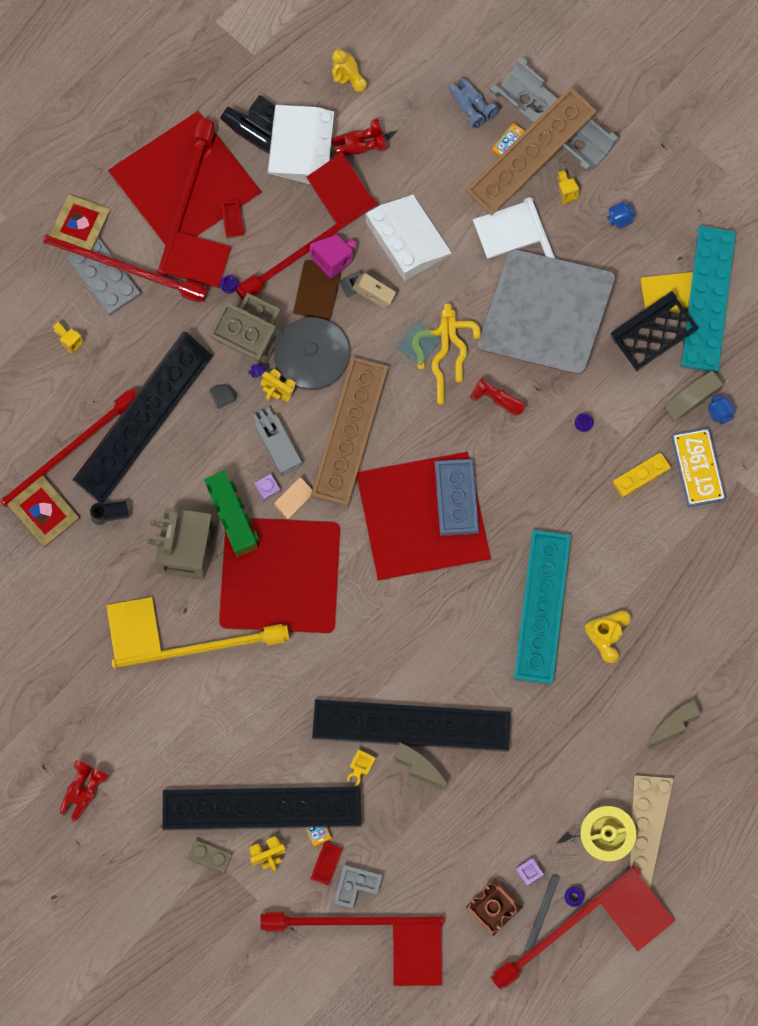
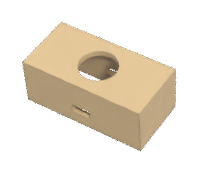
M366 273L358 276L352 288L382 308L390 305L396 293Z

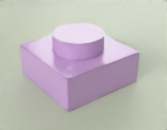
M271 474L254 483L264 501L280 492V488Z
M533 858L516 869L526 886H529L544 875Z

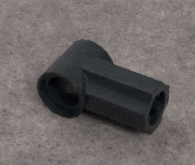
M127 502L93 504L90 508L92 522L96 525H102L107 521L129 518ZM97 511H102L104 515L101 517H97L94 515V513Z

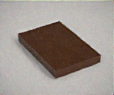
M304 260L293 314L330 321L340 273L330 279L315 262Z

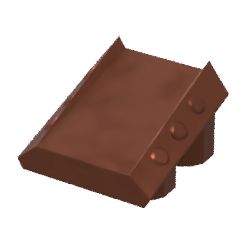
M497 878L490 884H487L484 890L466 906V909L493 936L523 908L522 903Z

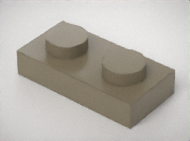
M195 840L187 859L225 874L232 854Z

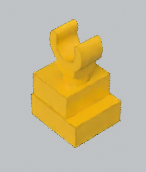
M565 170L558 171V190L562 203L565 204L578 200L579 188L574 178L568 179Z
M59 322L53 326L54 332L61 337V344L69 353L73 354L84 344L82 336L77 331L75 332L70 329L67 332Z

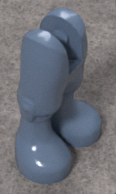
M461 77L458 80L462 90L455 84L449 86V90L458 103L459 108L467 113L470 118L468 123L472 129L481 127L485 120L487 122L490 121L498 113L499 106L495 103L487 105L483 101L481 93L465 78ZM472 105H475L481 113H478Z

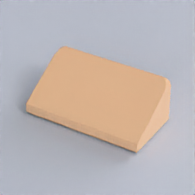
M300 477L274 503V508L289 520L311 498L312 489Z

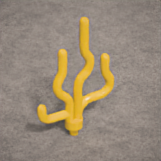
M444 304V310L440 312L441 323L437 329L419 331L412 339V348L417 355V367L419 370H423L425 368V357L419 341L422 338H433L441 335V350L435 355L431 363V369L437 381V403L439 405H443L445 402L444 377L439 369V362L448 353L449 337L460 350V354L455 362V380L457 383H461L463 381V362L467 357V348L464 342L457 337L456 329L471 328L474 339H479L481 336L480 327L477 323L473 321H456V314L452 310L451 304Z

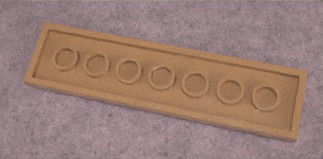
M570 86L466 189V192L492 216L564 144L597 114V111Z
M355 357L351 358L311 498L348 507L388 372V366Z

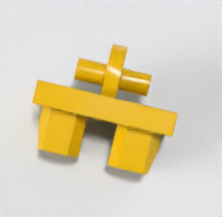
M276 369L271 370L269 373L265 371L260 385L264 387L263 391L267 393L266 399L270 401L273 397L277 400L281 398L288 403L292 398L296 383L291 379H287L284 383L279 381L281 373Z
M276 836L266 840L270 850L262 852L259 844L249 847L252 866L254 867L266 862L261 865L263 870L271 867L273 872L277 871L275 865L282 862L280 857L273 858L286 853L284 845L280 844Z

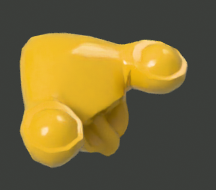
M336 49L332 55V60L334 61V68L332 69L334 81L340 84L349 81L356 92H364L367 82L359 74L354 57L342 49Z
M618 611L611 615L596 618L584 625L588 638L598 648L602 659L607 663H615L619 660V653L615 648L611 647V644L615 643L622 636V627L629 625L631 622V616L627 611Z

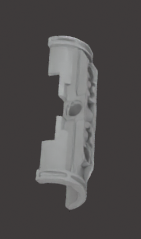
M521 57L510 76L501 85H493L490 91L497 97H504L532 122H535L557 98L543 87L544 80L527 66L528 62ZM527 96L530 102L524 104L520 101V98ZM535 109H536V110L542 109V112H541V113H540V112L537 113V112H535ZM590 120L571 138L572 142L570 143L569 140L563 145V148L581 162V168L589 172L608 155L618 137L612 132L608 134L593 120ZM582 142L585 147L583 149H576L574 144Z

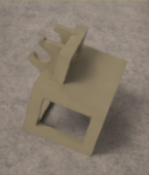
M249 293L246 294L240 308L225 301L208 336L266 366L282 334V331L274 326L281 309ZM274 335L275 337H274V339H273V341H272V343H271V345H270V347H269V349H268L266 355H263L264 352H265V350H266V348H267V346H268V344H269V342H270V340H271V338H272V336Z
M165 507L164 518H157V521L152 520L150 523L152 526L161 528L160 537L154 536L153 540L147 539V544L158 547L155 561L157 572L204 580L213 530L212 515Z

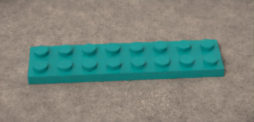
M700 225L698 227L687 313L699 330L684 339L680 367L705 372L713 370L716 374L719 371L736 232ZM686 322L685 331L687 332L692 328L689 322Z
M537 530L532 531L514 680L547 685L553 684L571 535Z

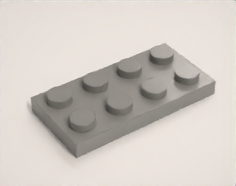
M97 238L92 251L113 258L99 238ZM75 253L67 257L69 263L109 316L141 296L124 271Z

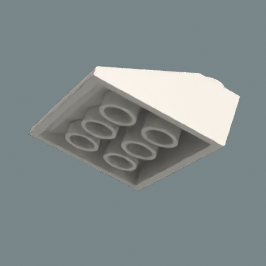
M276 105L267 174L310 184L306 176L329 161L334 111L319 107Z
M414 195L382 204L366 213V224L404 281L452 255Z

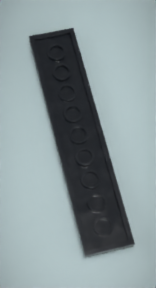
M182 332L72 481L98 503L103 504L213 355L190 334Z
M315 699L312 739L393 745L402 743L409 746L508 752L511 712Z
M361 787L163 790V831L361 827Z

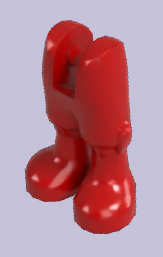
M378 118L371 120L368 129L362 131L355 130L331 139L332 146L338 147L334 150L335 156L341 152L344 156L360 155L368 150L386 151V144L381 133ZM374 138L373 140L367 142H361L365 139Z
M483 378L478 380L470 396V399L477 401L482 396H487L496 405L515 416L520 415L525 408L521 400L510 396L504 390L496 389Z
M76 760L74 763V768L77 771L76 778L67 787V793L59 811L61 815L65 816L71 804H76L71 816L73 821H77L88 804L93 801L94 791L99 784L105 783L109 778V775L98 769H93L79 760ZM91 773V777L87 786L85 787V789L82 790V786L85 780Z

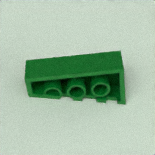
M225 470L203 479L236 557L258 549L256 542H259L256 532H251L249 525L252 523L248 514L244 515L242 512L244 505L240 497L236 498L234 492L237 489L233 480L229 481Z

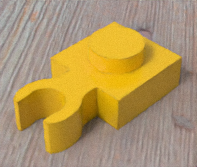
M358 749L349 766L354 771L349 774L347 782L349 783L350 779L355 777L357 778L355 784L357 787L360 784L361 775L368 776L376 758Z

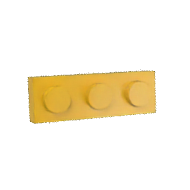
M660 452L613 480L612 484L621 497L624 498L668 472L671 467Z

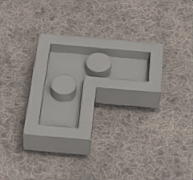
M344 865L333 905L353 910L358 891L377 896L382 875Z

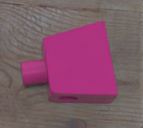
M334 235L310 244V257L331 279L351 264L352 251L357 246L353 239L344 242L338 235Z

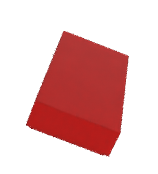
M239 199L221 201L220 206L226 238L244 236Z
M324 842L310 880L329 886L343 848Z

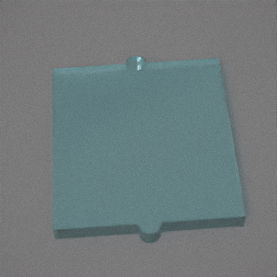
M415 322L396 346V349L405 354L407 359L411 358L419 365H422L441 339L432 334L430 329H425Z

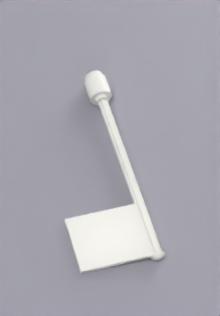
M532 197L526 198L523 203L499 210L492 216L487 214L473 219L487 259L538 242L541 243L545 256L555 259Z

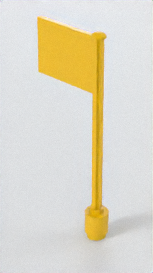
M152 597L106 605L114 652L111 664L115 670L125 666L262 642L266 643L267 646L282 644L289 640L287 625L282 626V624L264 627V631H261L259 634L161 651Z

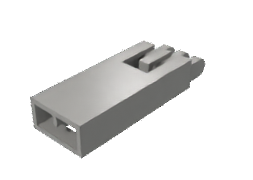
M266 407L265 411L268 415L265 416L263 411L260 410L258 413L261 418L258 419L255 413L252 414V418L255 422V429L280 476H283L301 467L302 462L277 415H273L270 408ZM267 427L269 433H272L275 430L276 434L271 437H268L264 428Z

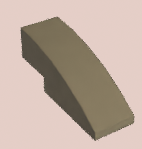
M712 370L680 392L664 405V408L675 422L721 391L723 384Z
M695 701L682 706L663 721L649 740L647 745L649 749L684 734L686 731L685 724L699 719L701 714Z
M399 743L393 761L409 767L408 776L445 791L447 783L439 771L421 754Z

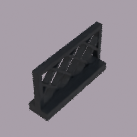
M671 291L615 329L610 335L613 342L617 344L637 372L699 330V328L678 301L674 292ZM676 305L680 310L679 317L668 316L669 309ZM656 318H664V328L654 327V320ZM668 319L678 321L677 330L666 328ZM681 321L689 322L692 326L687 332L679 330ZM642 328L650 329L648 338L637 337L638 331ZM652 330L663 331L661 341L650 339ZM665 332L676 333L675 340L672 342L664 341ZM625 339L634 340L633 349L624 348L621 342ZM637 340L647 342L646 351L635 350ZM650 342L660 344V350L656 353L648 352ZM634 353L644 354V361L637 365L633 360Z

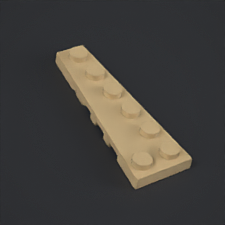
M634 776L632 820L636 828V841L630 851L629 870L632 868V865L637 866L640 870L639 876L650 889L673 778Z

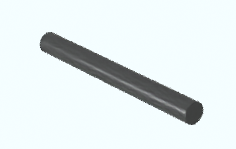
M551 877L524 949L526 953L535 946L557 887L558 878Z

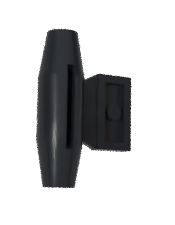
M259 95L249 108L248 115L228 106L220 119L237 135L258 149L270 154L276 105Z

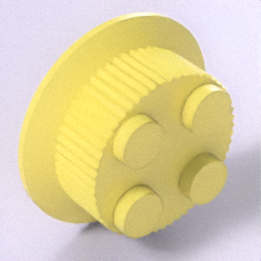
M603 806L594 809L585 817L580 831L581 841L586 851L594 858L607 862L617 861L625 857L632 850L636 841V828L633 820L625 811L613 806Z

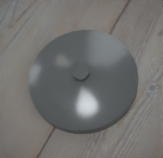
M315 317L302 318L290 323L282 330V334L274 347V361L282 378L285 381L287 379L293 380L296 383V388L320 390L331 386L344 374L349 361V346L345 335L333 323Z

